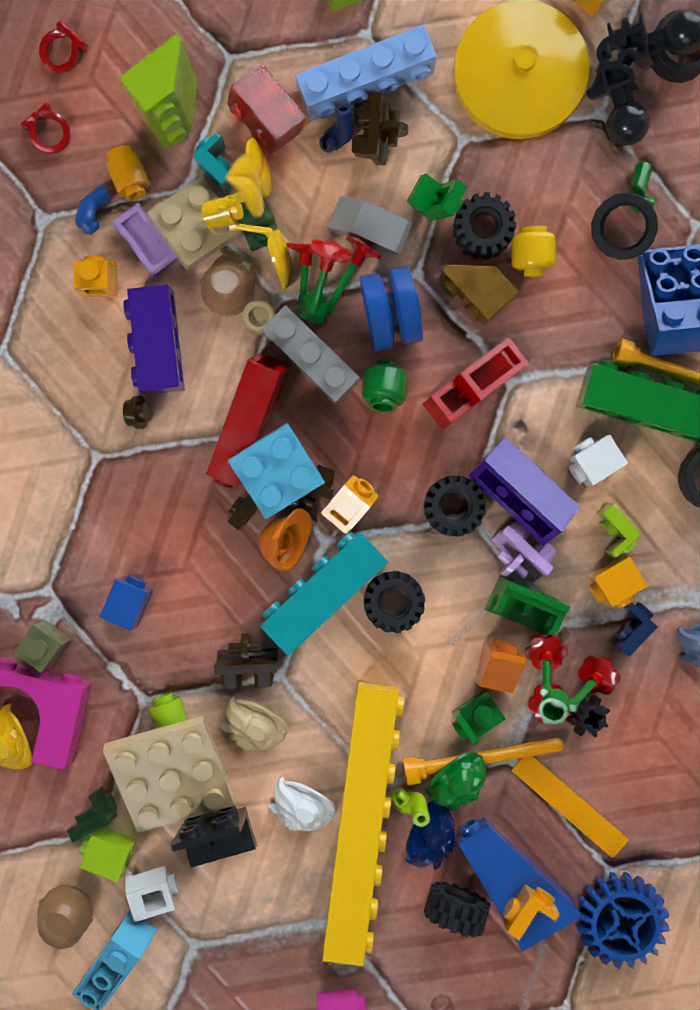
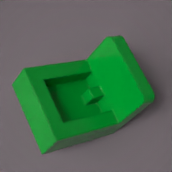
M422 174L409 195L407 202L430 221L452 217L460 210L463 204L462 197L468 187L458 179L439 184L428 174Z

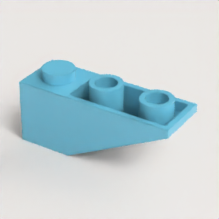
M129 910L72 995L78 998L86 1007L102 1010L140 960L158 928L145 919L134 922L131 910Z

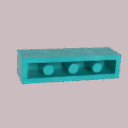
M361 531L356 536L349 532L336 545L340 551L330 559L325 555L311 568L315 574L307 582L300 578L286 591L291 596L282 605L276 601L262 614L266 620L260 627L287 656L388 563V560Z

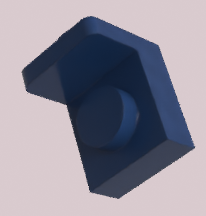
M637 602L636 605L630 603L623 607L635 620L632 623L630 621L624 623L615 633L617 639L612 643L621 653L628 657L658 628L650 620L654 616L652 612L640 602Z

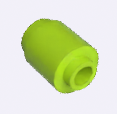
M172 692L153 698L154 704L148 707L154 729L188 720L181 696L173 697Z

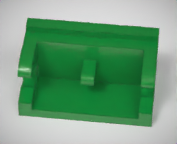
M499 575L485 607V610L552 636L556 635L566 613L570 609V606L557 598Z

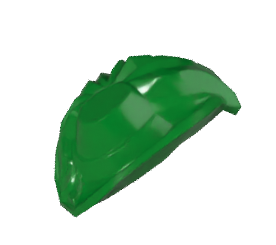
M474 751L461 754L446 765L431 780L429 787L425 789L426 794L440 806L449 805V810H456L460 805L466 807L468 803L472 804L473 801H477L486 777V765L483 757Z

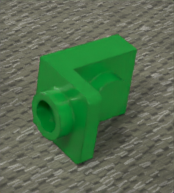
M486 689L452 711L456 718V721L452 723L456 732L463 741L469 738L473 745L479 743L478 738L506 720Z

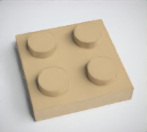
M200 177L147 212V218L187 271L242 235L240 230L230 232L228 226L212 230L207 228L202 215V203L218 199V197L203 177Z

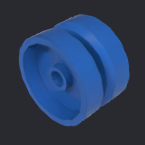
M408 266L390 269L387 278L389 293H386L383 280L377 273L360 276L363 303L375 352L393 347L395 342L394 325L397 327L400 340L405 345L423 341L421 308Z

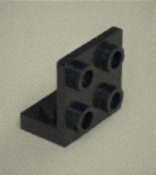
M236 806L218 810L216 812L217 815L204 818L203 815L184 820V824L181 825L171 843L172 852L185 849L190 867L192 868L255 850L257 844L246 807L237 809Z

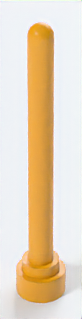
M623 338L616 344L611 363L623 368L638 365L700 386L699 371L640 352V348L635 346V342Z
M552 738L476 753L483 757L486 765L558 752L564 748V742L560 738ZM460 755L424 761L423 758L417 759L416 756L402 758L407 786L420 784L422 779H427V775L439 773L446 765Z

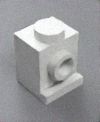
M165 866L133 875L132 872L125 874L126 897L134 922L175 910L174 895L179 894L175 874L168 875Z

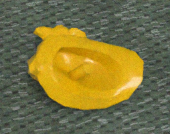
M8 703L0 707V766L9 769H24L32 765L30 744L20 722L11 711L12 704Z

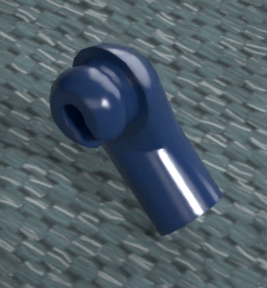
M348 104L336 106V123L327 129L319 140L321 149L326 153H332L334 150L340 149L353 137L352 107Z

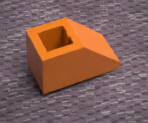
M493 638V643L483 642L475 680L478 686L513 693L526 663V657L518 650L519 647L513 645L511 641Z

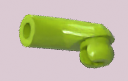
M402 788L396 789L393 792L391 802L394 806H397L398 811L412 815L413 823L416 826L423 827L429 823L430 816L427 801L421 793L414 791L406 792Z

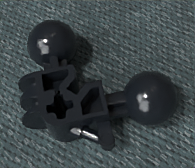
M691 8L679 9L669 16L662 29L650 33L647 31L643 11H640L639 22L630 24L627 16L623 17L621 28L613 30L610 22L607 23L609 36L604 38L598 45L597 59L599 64L595 71L597 74L592 87L587 90V97L592 101L605 96L612 98L614 108L608 115L606 131L609 138L615 144L632 146L646 136L650 127V116L647 109L642 104L634 102L632 91L639 89L637 77L630 66L632 63L641 68L653 65L652 54L668 50L671 54L678 56L690 55L700 48V12ZM618 50L617 60L611 62L612 52Z

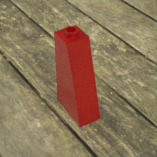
M260 352L247 360L206 475L213 477L214 482L227 488H232L233 486L238 488L242 483L229 464L228 459L263 437L292 364L264 352Z

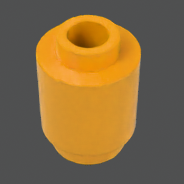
M129 145L118 146L110 150L106 154V167L119 197H127L128 200H136L146 194V189L150 186V182L138 153L133 151Z

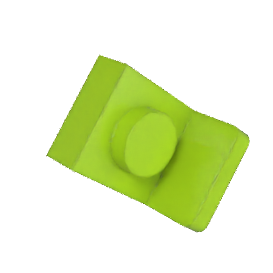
M605 504L596 512L602 518L599 524L611 537L616 535L619 537L605 552L611 557L616 558L619 555L624 557L637 546L635 540L642 534L614 504Z

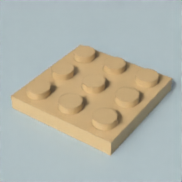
M204 715L104 743V756L137 833L235 806V796Z

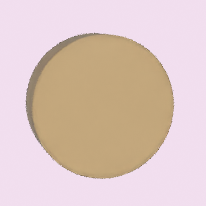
M254 300L243 309L242 321L250 333L264 335L261 329L276 313L268 302Z

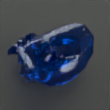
M430 801L427 804L430 821L423 827L413 824L406 843L407 857L405 860L407 863L418 868H423L433 863V869L436 870L441 866L443 859H449V853L453 852V848L456 846L455 824L451 812L446 806H440L434 801Z

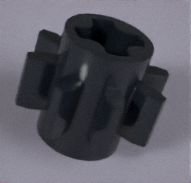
M593 694L589 700L585 696L578 704L577 710L569 712L570 716H567L565 721L570 725H575L573 731L579 736H583L587 730L590 735L597 737L598 731L603 727L607 728L609 726L606 723V714L610 712V709L600 705L601 698Z

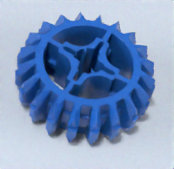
M624 871L619 880L615 873L610 872L609 881L607 882L602 877L597 876L599 886L594 888L591 885H587L586 890L589 893V897L579 896L578 899L583 906L582 908H577L582 917L579 918L580 920L576 922L575 926L577 931L582 933L580 935L582 944L589 946L588 951L594 958L599 956V959L605 965L612 960L614 966L619 970L624 961L632 969H634L636 959H640L642 963L647 964V957L645 955L650 952L658 956V950L655 945L656 943L666 944V939L661 933L670 931L668 923L664 921L669 917L667 909L662 907L665 904L664 899L660 894H656V889L651 883L645 884L643 878L638 875L632 880L630 874ZM632 897L638 899V901L620 902L616 898ZM607 905L605 914L598 918L602 908ZM616 910H619L621 915L624 916L627 930L619 922ZM642 923H644L643 928H642L641 931L637 934V931H638L639 926H640ZM624 938L627 941L613 942L606 939Z

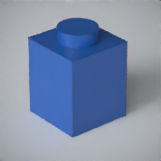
M128 575L127 578L115 579L99 617L131 631L138 627L154 590L145 587L146 581L132 575Z

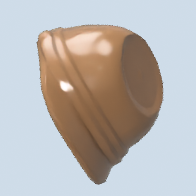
M236 253L223 254L214 261L200 280L201 295L204 304L210 311L226 317L236 316L243 311L248 303L254 300L256 270L253 263L248 258Z
M68 884L58 885L50 890L39 901L37 911L39 936L46 944L58 949L70 948L75 945L93 921L91 917L92 904L89 896L80 888Z

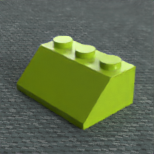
M176 34L119 77L140 117L164 149L171 145L176 146L186 139L188 132L192 130L198 81L182 39Z

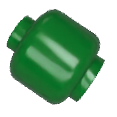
M382 359L378 360L375 365L366 368L363 374L362 398L365 403L369 404L370 409L377 412H393L404 403L406 399L407 374L401 367L396 366V362Z

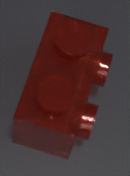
M263 63L231 85L227 101L231 113L237 120L244 122L249 128L251 136L270 155L301 133L307 117Z

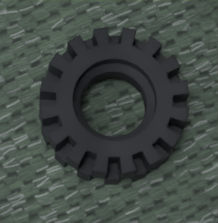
M484 192L483 196L480 197L478 193L474 194L470 200L467 198L463 202L460 210L456 213L453 223V237H456L455 243L458 248L460 246L463 248L462 252L465 255L470 253L473 255V259L478 260L479 257H484V260H488L493 255L495 257L500 255L508 247L515 234L516 222H514V218L516 215L514 210H509L510 204L507 200L504 203L500 201L502 196L496 194L495 198L490 197V192ZM478 215H489L495 220L497 231L492 237L482 239L473 233L471 222Z
M452 475L435 482L425 495L423 505L425 517L431 527L443 535L460 537L470 534L477 526H480L481 520L486 514L485 504L487 503L486 498L482 494L484 492L476 485V482L464 476ZM450 493L461 494L468 504L465 515L456 520L446 517L441 507L444 497Z
M394 570L383 572L379 576L374 577L366 588L364 595L366 616L376 628L382 629L383 632H395L396 634L401 633L403 630H410L415 623L417 624L420 621V617L425 610L423 590L419 583L407 573ZM393 588L403 591L407 596L405 610L396 615L388 614L381 606L382 595L387 590Z
M435 882V884L432 883L423 913H425L424 916L426 918H430V922L439 924L438 927L443 930L447 928L454 934L459 932L461 936L467 937L469 934L471 937H477V935L481 936L484 931L491 904L487 902L486 898L479 897L480 894L470 892L466 887L460 888L457 884L453 883L450 885L448 882Z

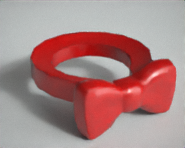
M58 21L56 24L58 29L49 31L43 36L39 44V55L45 67L55 73H65L76 66L80 50L86 51L88 44L64 22ZM68 36L72 40L71 56L65 64L55 65L49 59V46L54 40Z
M46 102L37 111H34L30 117L21 122L22 128L29 130L32 143L41 152L48 154L59 153L69 144L71 137L70 127L62 116L51 111V106ZM41 117L57 121L61 125L63 137L57 145L47 146L39 141L35 123Z

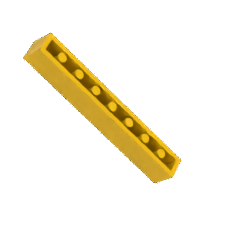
M358 681L322 961L364 966L365 954L372 953L374 933L368 932L369 920H376L378 899L372 898L374 886L380 887L382 865H377L378 852H385L387 832L381 831L382 819H389L391 798L385 797L387 784L393 785L396 765L390 764L391 750L398 751L400 731L394 730L396 717H402L404 697L399 696L397 686Z

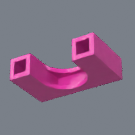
M0 658V687L10 686L24 691L33 699L39 711L40 726L31 762L65 770L75 759L92 684L83 682V677L76 674L63 673L61 677L49 674L50 669L41 673L32 666L29 669L18 667L17 661Z

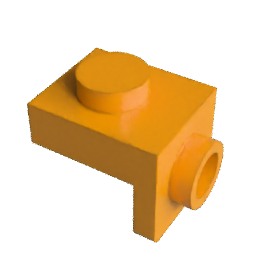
M525 884L516 899L511 898L503 910V922L507 933L520 940L538 910L556 921L560 914L554 904L555 899L542 888L537 887L536 890H533Z

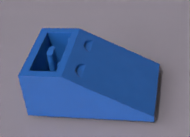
M700 244L646 250L637 257L644 328L651 356L699 352Z

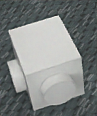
M610 434L602 436L596 441H593L591 437L587 438L573 447L576 453L568 458L572 463L569 466L571 474L579 484L584 482L585 486L595 485L628 464Z

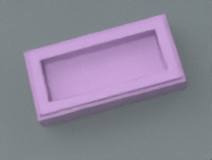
M139 202L111 222L153 278H156L179 260L147 218V213Z

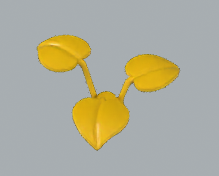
M252 137L247 141L246 154L236 160L225 178L238 192L203 202L202 215L207 228L210 230L228 226L230 232L240 230L266 235L268 238L269 254L281 282V292H285L291 275V256L289 248L286 247V240L279 229L273 231L267 227L238 224V220L243 219L241 203L245 202L255 218L261 217L264 210L263 197H268L272 190V174L269 163L257 140Z

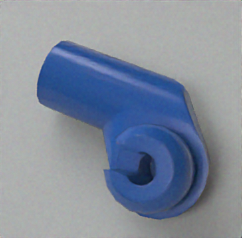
M102 184L81 199L78 204L75 222L77 227L82 228L83 232L87 235H91L99 229L100 225L94 218L96 210L112 199Z

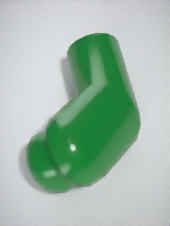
M639 162L634 169L630 183V193L642 196L654 208L655 198L645 196L652 166L647 162ZM631 207L636 214H639L640 211L637 208Z

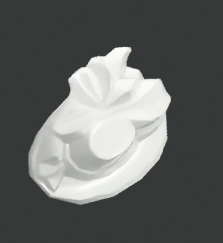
M282 776L278 779L274 788L276 803L270 802L268 804L271 811L277 814L278 820L284 822L285 826L293 831L318 830L331 822L337 812L335 804L319 792L301 783L285 781Z

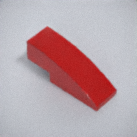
M508 337L431 395L422 405L443 431L530 363Z

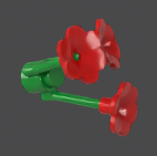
M347 235L346 240L354 249L352 255L350 250L341 247L334 241L324 242L319 239H313L311 244L286 243L287 248H291L299 253L301 280L297 305L301 307L298 316L314 323L323 324L326 315L332 316L335 304L357 266L361 267L365 258L380 260L382 255ZM313 255L321 258L318 266L320 274L315 290H309L307 295L309 266H312ZM350 261L351 263L330 300L327 301L328 295L322 292L328 272L332 271L334 262L347 264Z
M541 635L533 636L530 639V645L524 651L525 657L532 661L533 667L542 670V684L535 687L534 696H531L528 700V708L535 713V719L542 724L562 723L567 718L568 712H575L577 710L578 704L589 692H600L603 695H610L614 691V686L619 683L621 678L620 674L613 669V663L609 658L601 657L598 659L593 655L587 656L583 661V666L578 669V677L584 681L585 685L573 699H570L564 692L563 687L558 684L550 685V668H559L562 665V660L568 656V649L565 645L560 644V638L556 635H548L546 637Z

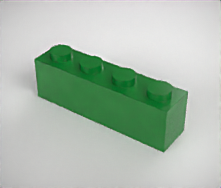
M599 361L598 365L593 364L587 368L575 407L700 443V390H697L695 394L683 390L684 385L678 382L665 380L662 384L651 381V375L640 371H631V374L618 371V365L606 361Z

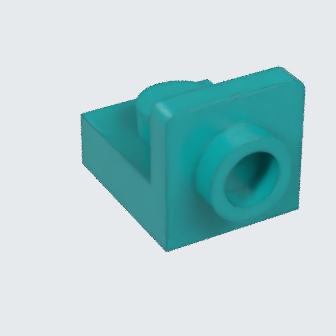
M216 132L211 138L207 136L199 142L193 157L198 167L227 194L234 187L225 179L232 167L219 155L226 146L222 136Z

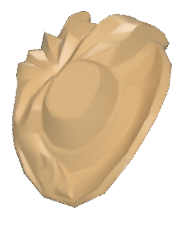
M235 696L231 697L225 709L227 723H220L223 731L229 734L230 740L236 741V744L242 749H270L281 743L289 731L286 722L276 714L254 702L237 700Z

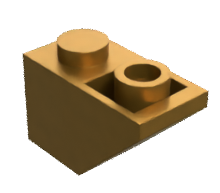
M446 265L440 274L442 279L440 285L445 292L452 298L457 296L466 305L463 308L465 313L476 323L480 320L484 326L519 293L510 281L493 266Z

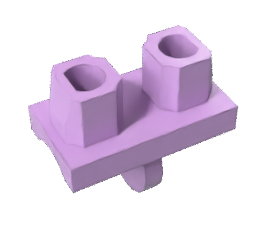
M518 521L510 526H506L491 539L501 550L497 557L505 564L500 571L503 577L509 576L512 572L521 580L526 575L533 581L538 580L543 575L547 576L554 568L550 563L556 554V550L549 543L542 545L540 542L533 549L525 541L531 533Z

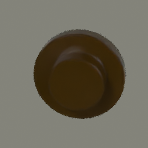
M141 395L133 396L123 404V418L127 426H133L135 429H144L152 418L151 406Z

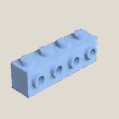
M423 24L296 74L297 90L309 122L318 118L322 119L335 113V108L338 105L348 104L355 106L356 103L365 102L367 99H370L372 93L382 92V94H387L400 86L427 78L434 73L437 56Z

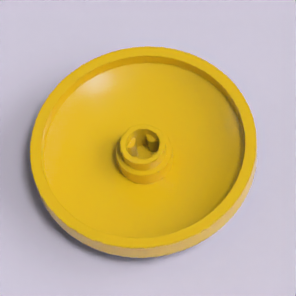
M508 1L484 11L464 32L457 47L454 60V86L458 99L466 113L483 129L509 139L535 138L561 126L576 110L589 80V55L581 33L573 22L559 10L536 1Z

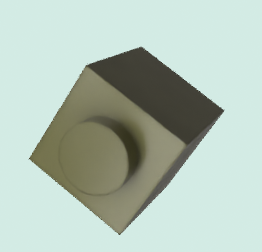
M42 621L30 628L13 653L42 673L54 667L72 639L47 621Z

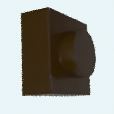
M247 495L245 499L240 496L228 511L232 516L227 522L237 530H242L258 509L250 495Z

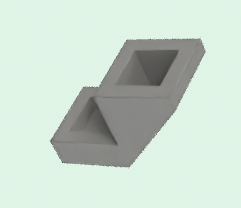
M340 197L327 228L336 234L359 238L374 250L399 255L412 223L367 201Z

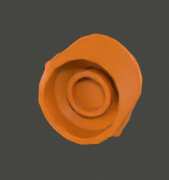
M297 508L285 518L272 520L261 531L259 536L260 551L263 557L275 569L285 572L290 571L301 560L312 528V520L309 513L302 508Z

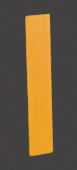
M533 756L521 758L513 767L512 772L611 858H614L629 841L626 836Z

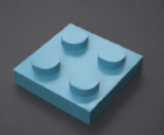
M288 422L228 459L229 464L265 519L325 483Z

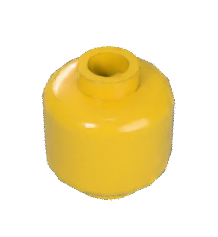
M546 226L520 228V233L513 236L511 240L512 267L518 271H524V277L526 278L545 276L544 270L551 269L556 265L555 235L547 232Z

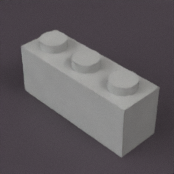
M286 305L261 329L264 336L336 406L359 384L360 377Z

